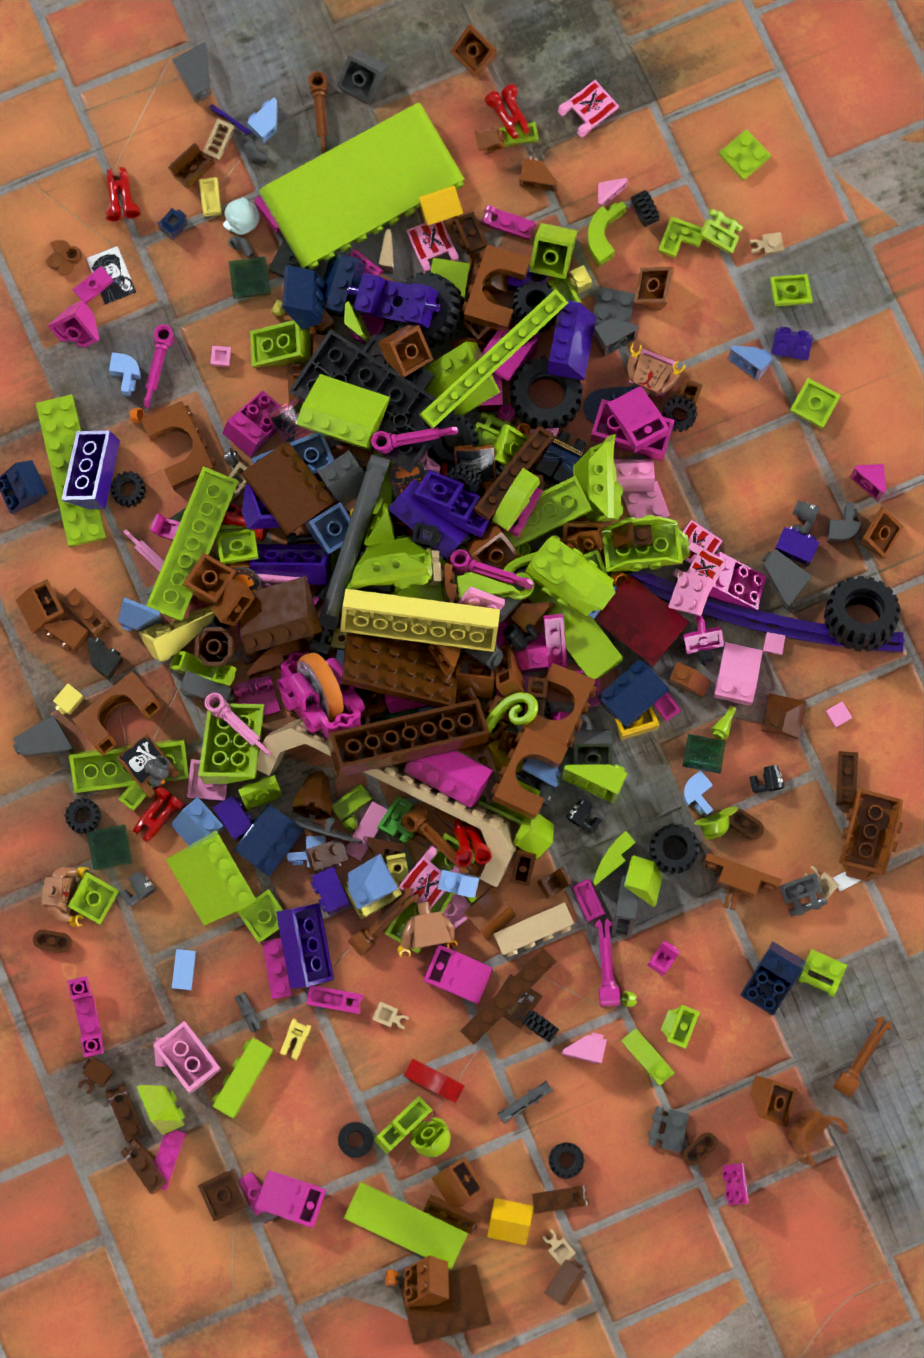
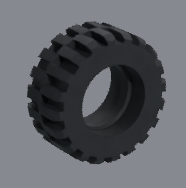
M419 272L415 274L416 277L409 276L405 284L412 285L417 283L427 285L439 291V312L431 321L429 328L420 327L429 348L435 347V344L441 346L445 343V340L450 341L453 338L454 332L457 334L460 330L458 328L459 324H463L464 318H462V314L464 313L461 311L462 304L465 302L464 297L461 296L459 288L443 276L432 272H425V274ZM402 298L397 299L396 307L402 305ZM392 321L393 326L397 328V331L405 327L406 325H411Z
M540 356V360L530 359L529 364L524 363L520 371H516L514 380L511 383L510 398L511 405L516 413L515 415L517 418H521L522 423L531 425V429H536L538 425L543 428H558L560 426L564 428L568 425L569 421H573L581 406L583 388L580 380L547 374L549 359H546V356ZM542 379L553 380L564 390L563 401L558 406L550 409L537 407L529 399L528 392L530 386Z
M858 576L857 579L850 577L847 578L846 582L843 580L838 583L837 587L832 589L824 612L825 627L829 629V635L835 637V641L838 644H844V647L847 649L851 647L861 652V649H865L867 652L872 651L873 647L879 649L883 644H887L896 630L901 608L895 594L892 595L893 590L889 586L885 587L884 582L880 580L877 582L872 577H869V579L864 578V576ZM855 604L865 605L877 614L879 620L872 623L855 621L847 614L845 608Z

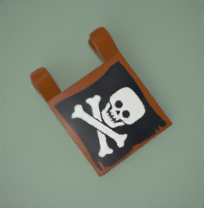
M146 734L120 754L117 759L146 796L151 798L155 792L148 785L151 775L145 772L146 763L157 756L165 758L166 756L150 736ZM170 763L168 767L169 775L175 779L179 772Z

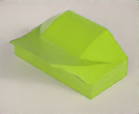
M684 1005L677 1009L668 1010L661 1031L667 1037V1042L686 1049L700 1012Z

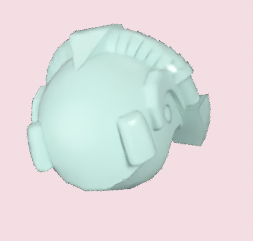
M244 197L231 201L225 209L226 221L223 223V226L230 233L234 232L236 235H244L255 229L259 223L258 208Z

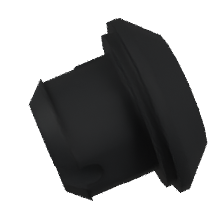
M701 649L698 653L700 663L706 666V662H711L714 659L711 650L703 651Z

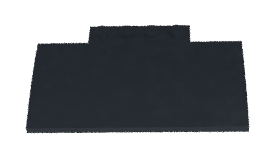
M331 329L288 391L302 402H305L319 375L322 374L388 396L390 400L378 432L383 431L391 433V435L432 429L419 414L437 399L426 392V389L435 377L430 371L420 367L409 375L402 377L385 360L378 344L381 339L372 335L362 350ZM452 410L434 428H438V430L444 429L455 411ZM380 440L378 442V446H384L387 443V440ZM435 440L401 445L393 448L390 453L384 456L411 473Z

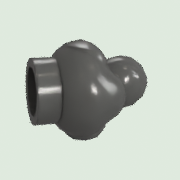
M157 756L155 759L149 760L145 766V772L151 775L149 783L154 787L164 784V779L169 774L168 767L170 762L163 756Z

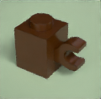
M93 1057L92 1060L88 1059L82 1067L84 1069L82 1074L89 1079L80 1081L78 1088L81 1089L84 1084H88L89 1089L86 1093L90 1094L96 1083L104 1087L115 1071L96 1057Z

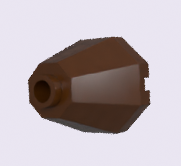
M206 627L203 630L204 632L195 638V655L207 667H223L234 656L235 639L222 627Z
M314 771V773H309L294 798L293 812L305 818H310L309 814L316 815L315 819L317 820L331 817L332 800L329 778L324 772Z

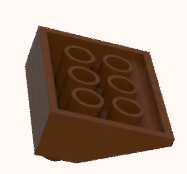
M289 442L277 447L241 473L287 535L322 514L334 503Z
M306 576L253 591L255 599L240 618V632L246 654L323 632Z
M476 1264L448 1271L449 1299L435 1306L406 1307L404 1296L405 1283L399 1285L414 1345L492 1324Z

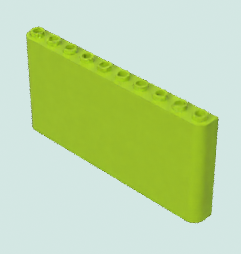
M419 102L270 182L259 190V194L301 267L312 270L319 265L318 262L332 259L338 251L345 252L351 248V244L355 242L359 244L365 241L369 234H378L383 230L384 226L388 224L392 226L399 222L400 217L404 215L408 217L416 212L415 209L420 207L419 197L451 186H455L456 190L464 186L465 179Z

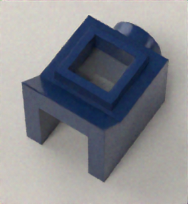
M173 208L170 209L161 221L157 222L159 230H165L169 233L173 241L188 225L186 215L181 210L175 211Z

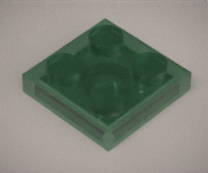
M265 256L228 261L234 299L271 294Z
M688 734L682 767L720 774L726 741Z
M125 824L87 832L94 871L133 863Z

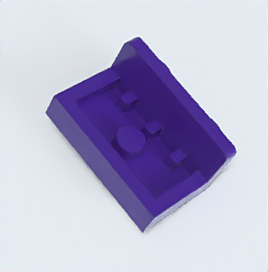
M784 326L776 328L771 354L808 361L813 335L805 330L791 331V328Z

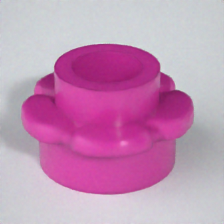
M505 404L498 409V418L500 420L511 422L515 418L516 413L512 405Z

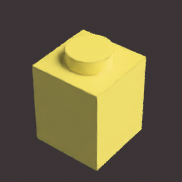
M67 684L53 702L56 704L55 709L61 714L67 713L71 716L85 698L70 684Z

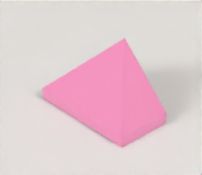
M622 178L598 183L597 208L605 207L627 187L628 180Z

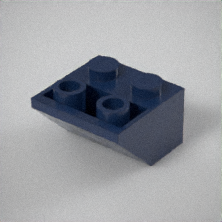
M33 460L14 463L0 476V493L10 514L37 503L48 494Z

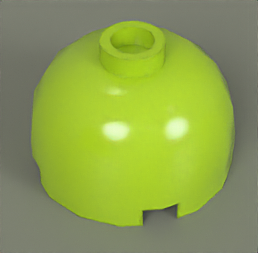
M431 1118L432 1121L429 1122L422 1121L411 1133V1144L421 1156L428 1158L437 1157L443 1154L450 1145V1131L446 1123L439 1118Z

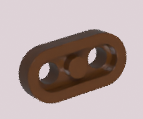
M738 809L729 816V825L749 839H758L762 836L764 832L763 824L744 810ZM739 816L741 821L735 822L734 817ZM756 827L757 832L752 833L750 828Z
M39 930L33 936L34 945L42 950L66 953L72 947V939L65 933ZM43 936L47 938L46 943H41L40 941ZM61 940L66 941L64 947H61L59 944Z
M706 1132L695 1139L683 1152L684 1162L690 1166L700 1164L717 1147L715 1135ZM705 1139L710 1140L709 1146L703 1144ZM691 1152H694L696 1154V1158L694 1160H691L689 1158V1154Z

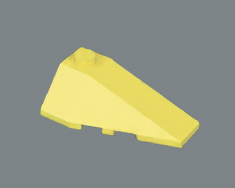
M212 606L191 612L189 617H183L182 622L173 619L172 623L162 625V622L140 631L139 635L152 657L158 661H167L197 636L203 627L209 625L216 615L211 609Z

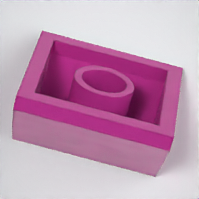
M884 464L857 465L849 477L877 502H879L886 491Z

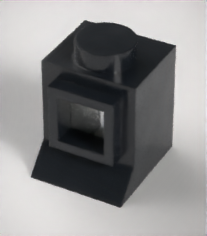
M415 522L411 542L436 546V542L440 543L442 532L439 531L440 527Z

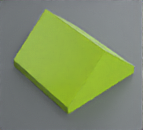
M385 501L368 526L365 535L366 546L395 540L394 526L390 510H388L389 506Z

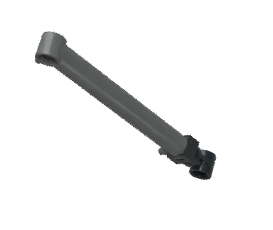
M373 454L370 456L319 615L323 632L318 633L317 638H312L307 653L319 654L325 661L331 646V642H328L329 637L333 638V632L336 631L343 608L345 590L351 582L390 461Z

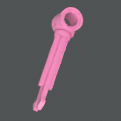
M125 529L123 533L136 545L134 548L160 572L164 560L143 540L139 542Z
M211 693L206 697L205 707L213 716L224 719L251 746L256 744L268 757L271 755L258 741L260 737L231 711L230 705L219 693ZM216 702H220L217 708H213Z

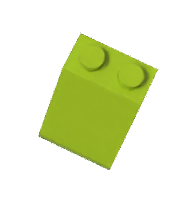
M541 223L535 236L529 272L566 279L578 230Z

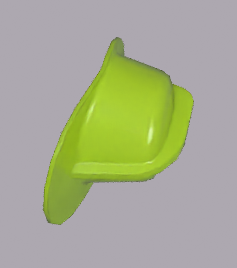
M734 806L723 809L709 817L695 821L694 825H700L705 839L718 838L727 832L729 816L735 813L738 808Z

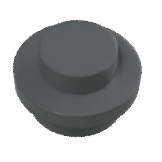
M232 448L224 452L227 465L235 467L238 461H240L238 452Z

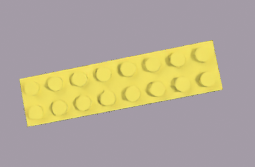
M346 589L342 609L341 632L494 652L500 609Z

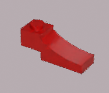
M412 1059L404 1074V1077L454 1103L457 1102L465 1085L415 1059Z

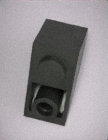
M89 637L87 642L92 667L108 679H111L123 662L120 657L121 653L112 647L110 650L104 647L105 643L97 637L95 639Z

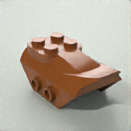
M861 788L857 789L853 808H849L846 820H849L848 828L844 827L842 839L845 840L839 863L843 865L846 876L869 882L876 875L885 874L892 852L895 853L898 841H895L897 833L900 834L903 825L900 822L903 805L902 799Z
M808 1109L801 1116L803 1120L799 1124L794 1123L787 1129L789 1134L786 1137L791 1141L793 1151L798 1155L797 1158L804 1165L814 1166L816 1162L805 1148L829 1125L841 1135L848 1133L846 1129L848 1126L838 1117L822 1115L818 1109Z

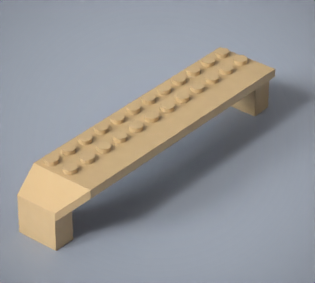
M301 719L276 728L265 737L262 744L271 755L268 757L260 749L257 770L270 776L279 768L286 750L302 744H307L331 756L327 745L328 739L321 730L311 733ZM400 763L364 771L368 775L481 829L487 847L492 853V858L486 863L480 879L495 887L499 885L517 849V846L513 844L515 834L512 820L479 804L469 807L404 772L406 766Z

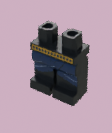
M561 431L557 438H553L536 468V474L543 475L544 478L550 481L553 477V482L556 484L573 477V466L584 455L586 442L577 439L574 446L567 444L571 435Z

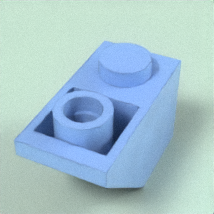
M275 98L270 101L267 100L262 105L260 111L253 113L248 118L249 130L263 143L277 132L278 105Z

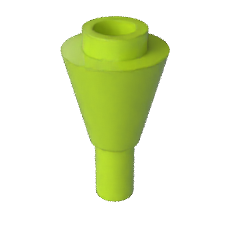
M730 706L726 714L711 728L715 738L719 740L728 739L732 717L737 710L735 707Z

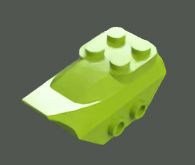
M616 434L608 436L603 443L591 447L573 466V477L577 476L593 511L585 514L591 522H612L618 520L623 514V506L621 504L623 487L617 482L616 467L613 460Z
M646 515L638 519L627 517L624 520L602 528L603 553L607 572L639 571L642 568L659 569L661 566L683 564V560L690 557L688 535L679 529L676 520L660 516L654 517V515ZM631 522L633 527L651 525L653 546L614 549L613 530Z
M551 536L533 557L526 569V573L542 588L544 594L549 597L554 596L558 599L557 603L564 608L569 607L571 610L586 617L592 611L603 610L616 593L613 588L615 580L598 569V565L590 559L587 561L583 558V554L576 548L572 550L555 536Z
M409 538L368 546L355 566L347 589L356 590L369 585H394L402 589L410 584H426L431 578L433 571L431 553L417 543L411 542Z

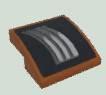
M472 444L454 447L456 466L461 463V466L463 463L467 464V467L471 465L472 470L476 469L478 471L476 474L481 475V484L495 482V454L492 444L473 447ZM459 479L462 483L468 484L466 481Z

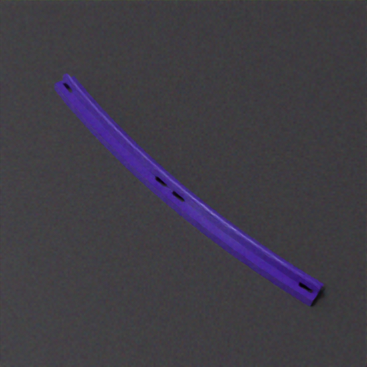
M642 569L632 572L631 576L645 582L643 586L661 600L670 603L676 586L675 583ZM709 596L702 615L764 633L785 635L786 638L830 646H845L842 643L838 644L835 641V637L829 635V629L825 627V624L789 618L759 610L755 611L719 601ZM751 619V620L759 621V624L753 623V622H749L748 620ZM767 624L776 625L778 629L769 627ZM894 632L893 638L889 641L891 643H899V645H888L887 643L883 644L879 649L873 647L872 650L902 653L905 642L904 632Z

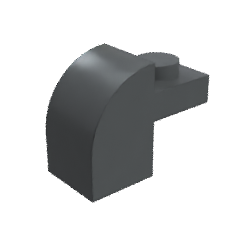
M846 502L843 520L830 519L827 542L845 543L856 535L861 522L853 521L857 518V509H854V503Z

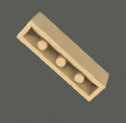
M564 902L494 933L493 936L502 956L507 955L509 958L518 954L517 950L525 947V950L536 946L535 942L539 940L546 942L553 939V934L557 932L564 934L571 931V926L574 925V922Z

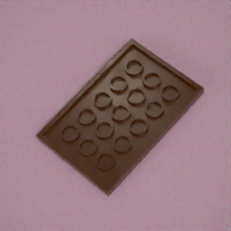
M347 632L341 684L439 708L456 703L457 678L455 677L459 657L451 677L447 678L428 650L430 643Z

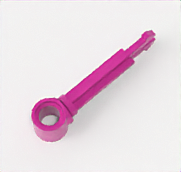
M165 324L157 326L154 330L155 352L145 389H148L144 400L145 408L150 406L153 390L156 391L165 354L175 340L172 329ZM162 333L169 334L167 339H160V335Z
M457 427L440 430L433 428L398 435L379 431L372 436L371 443L377 453L385 455L390 453L393 448L401 445L440 439L439 436L455 435L458 433ZM380 440H387V443L384 446H378V442Z
M455 550L450 556V561L453 565L452 571L457 575L474 572L511 585L517 584L525 587V589L533 588V582L529 578L524 579L516 576L514 573L476 562L465 550ZM464 561L462 564H457L456 562Z
M599 919L595 923V928H598L602 973V987H599L600 1007L620 1006L619 986H615L609 931V927H612V922L608 919L605 921V938L603 936L601 920Z

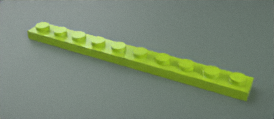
M557 289L551 292L419 415L433 429L564 308L568 301Z

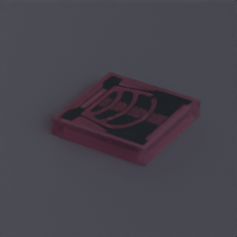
M300 396L267 415L285 443H291L312 433V431L303 429L296 424L304 403Z

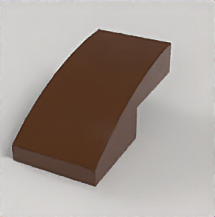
M529 677L527 693L535 697L538 702L537 715L544 717L548 679ZM527 704L525 705V714H526L527 711H528V705H527Z

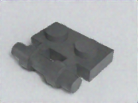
M817 873L780 885L785 903H794L795 908L789 909L791 917L804 915L809 910L821 909V906L828 904L826 897L820 899L817 897L816 893L823 891ZM809 896L811 902L802 905L800 899Z
M656 1106L655 1114L653 1113L651 1118L653 1120L652 1128L648 1132V1145L656 1147L657 1139L663 1140L661 1148L681 1153L689 1113L669 1109L668 1117L662 1116L664 1108ZM661 1122L666 1123L664 1134L659 1133Z

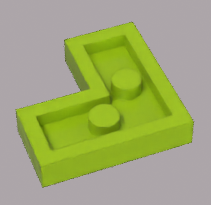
M671 216L658 252L676 258L681 242L699 248L702 242V238L699 237L702 227Z

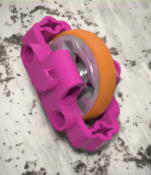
M295 652L290 654L288 660L281 663V679L277 680V685L282 694L283 703L288 710L293 709L311 733L321 730L328 739L331 732L361 726L360 712L365 709L363 701L353 686L341 684L343 666L336 658H328L325 661L316 653Z

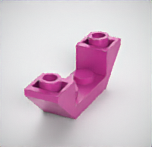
M85 976L68 980L71 1000L75 1004L82 1036L80 1041L84 1058L104 1053L102 1031L88 978Z

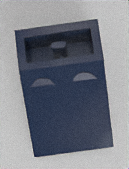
M772 941L740 995L774 1016L802 972L806 961Z

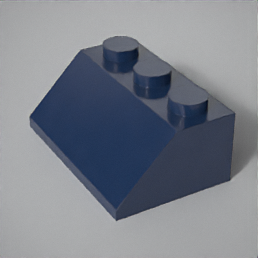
M336 255L329 260L323 278L325 283L323 308L327 313L344 317L345 303L349 301L353 305L356 295L348 294L347 290H350L348 286L359 287L365 265L359 258Z
M288 265L285 266L282 307L302 330L322 323L323 291L325 287L323 278L319 277L313 270Z
M639 659L600 693L597 698L604 709L627 728L667 693L669 688L648 665Z
M268 803L233 850L259 871L270 877L304 832V829Z

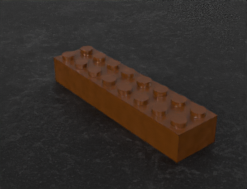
M475 699L331 732L328 736L327 745L339 778L487 743L490 732L479 700Z

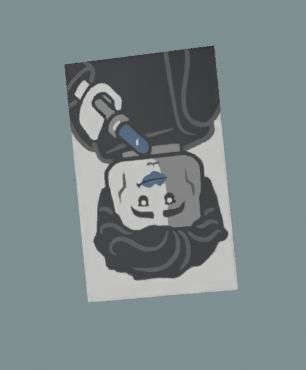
M118 246L86 258L92 273L102 266L114 280V282L100 292L105 305L136 293Z

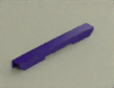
M213 104L209 106L213 112L220 117L226 118L246 135L251 134V130Z

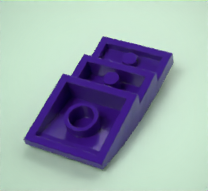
M429 470L415 491L414 497L445 520L482 538L494 515L488 522L473 511L481 496L464 490L463 483Z

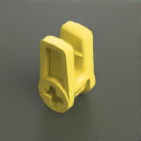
M293 1019L280 1054H287L293 1038L296 1037L297 1043L294 1050H292L291 1058L297 1060L303 1044L309 1035L311 1026H305L298 1023L296 1019Z

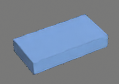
M176 949L172 989L192 991L196 951Z

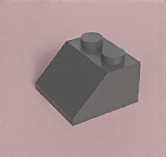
M356 48L348 55L337 87L369 104L383 82L389 65Z
M603 319L596 323L593 339L605 357L636 340L639 328L635 324L617 319Z
M350 450L318 471L329 490L343 506L358 496L366 472Z
M612 730L575 731L573 735L575 737L573 743V765H612Z

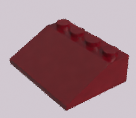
M629 575L615 591L616 593L604 609L599 611L594 620L655 667L690 622L675 610L668 608V604Z

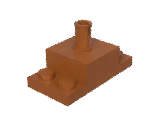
M710 853L706 854L702 863L706 865L705 868L713 872L720 870L716 886L729 890L723 907L728 908L732 901L730 910L736 909L740 894L753 898L757 893L759 885H761V889L772 892V890L780 887L782 881L780 878Z

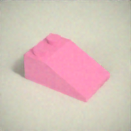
M725 642L713 698L751 706L755 695L763 650Z
M185 1021L153 1045L190 1094L222 1070Z

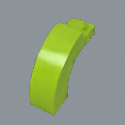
M623 201L618 204H612L608 211L604 206L599 208L589 224L588 249L598 267H601L614 257L615 250L608 243L605 237V230L612 222L626 213L627 206Z
M179 651L173 656L169 667L185 675L186 671H189L224 686H231L237 668L230 665L207 667L199 658L184 651Z

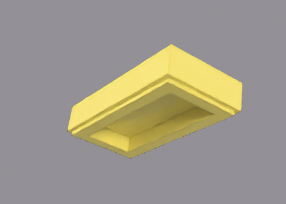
M218 178L199 179L203 216L222 215Z

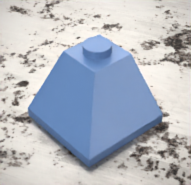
M732 346L728 355L730 362L757 381L770 366L773 359L768 351L760 350L758 347Z
M124 597L118 619L123 630L131 633L132 630L139 632L163 622L164 617L160 611Z
M527 759L522 768L554 787L561 783L558 768L538 759Z
M381 854L348 873L349 893L358 909L368 907L399 889Z

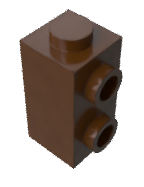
M565 1259L544 1293L558 1304L566 1306L587 1273L582 1269L584 1265L575 1259L573 1261Z

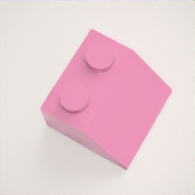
M652 458L614 459L617 482L623 487V492L654 491L655 474Z
M591 1033V1036L587 1035L562 1051V1055L600 1065L607 1040L603 1039L604 1035Z

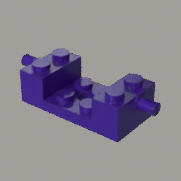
M363 273L358 288L348 286L350 290H347L348 294L356 295L354 310L363 315L419 325L425 328H429L433 312H439L438 308H440V304H436L439 291L430 286L390 281L367 273ZM402 298V305L396 307L397 299Z

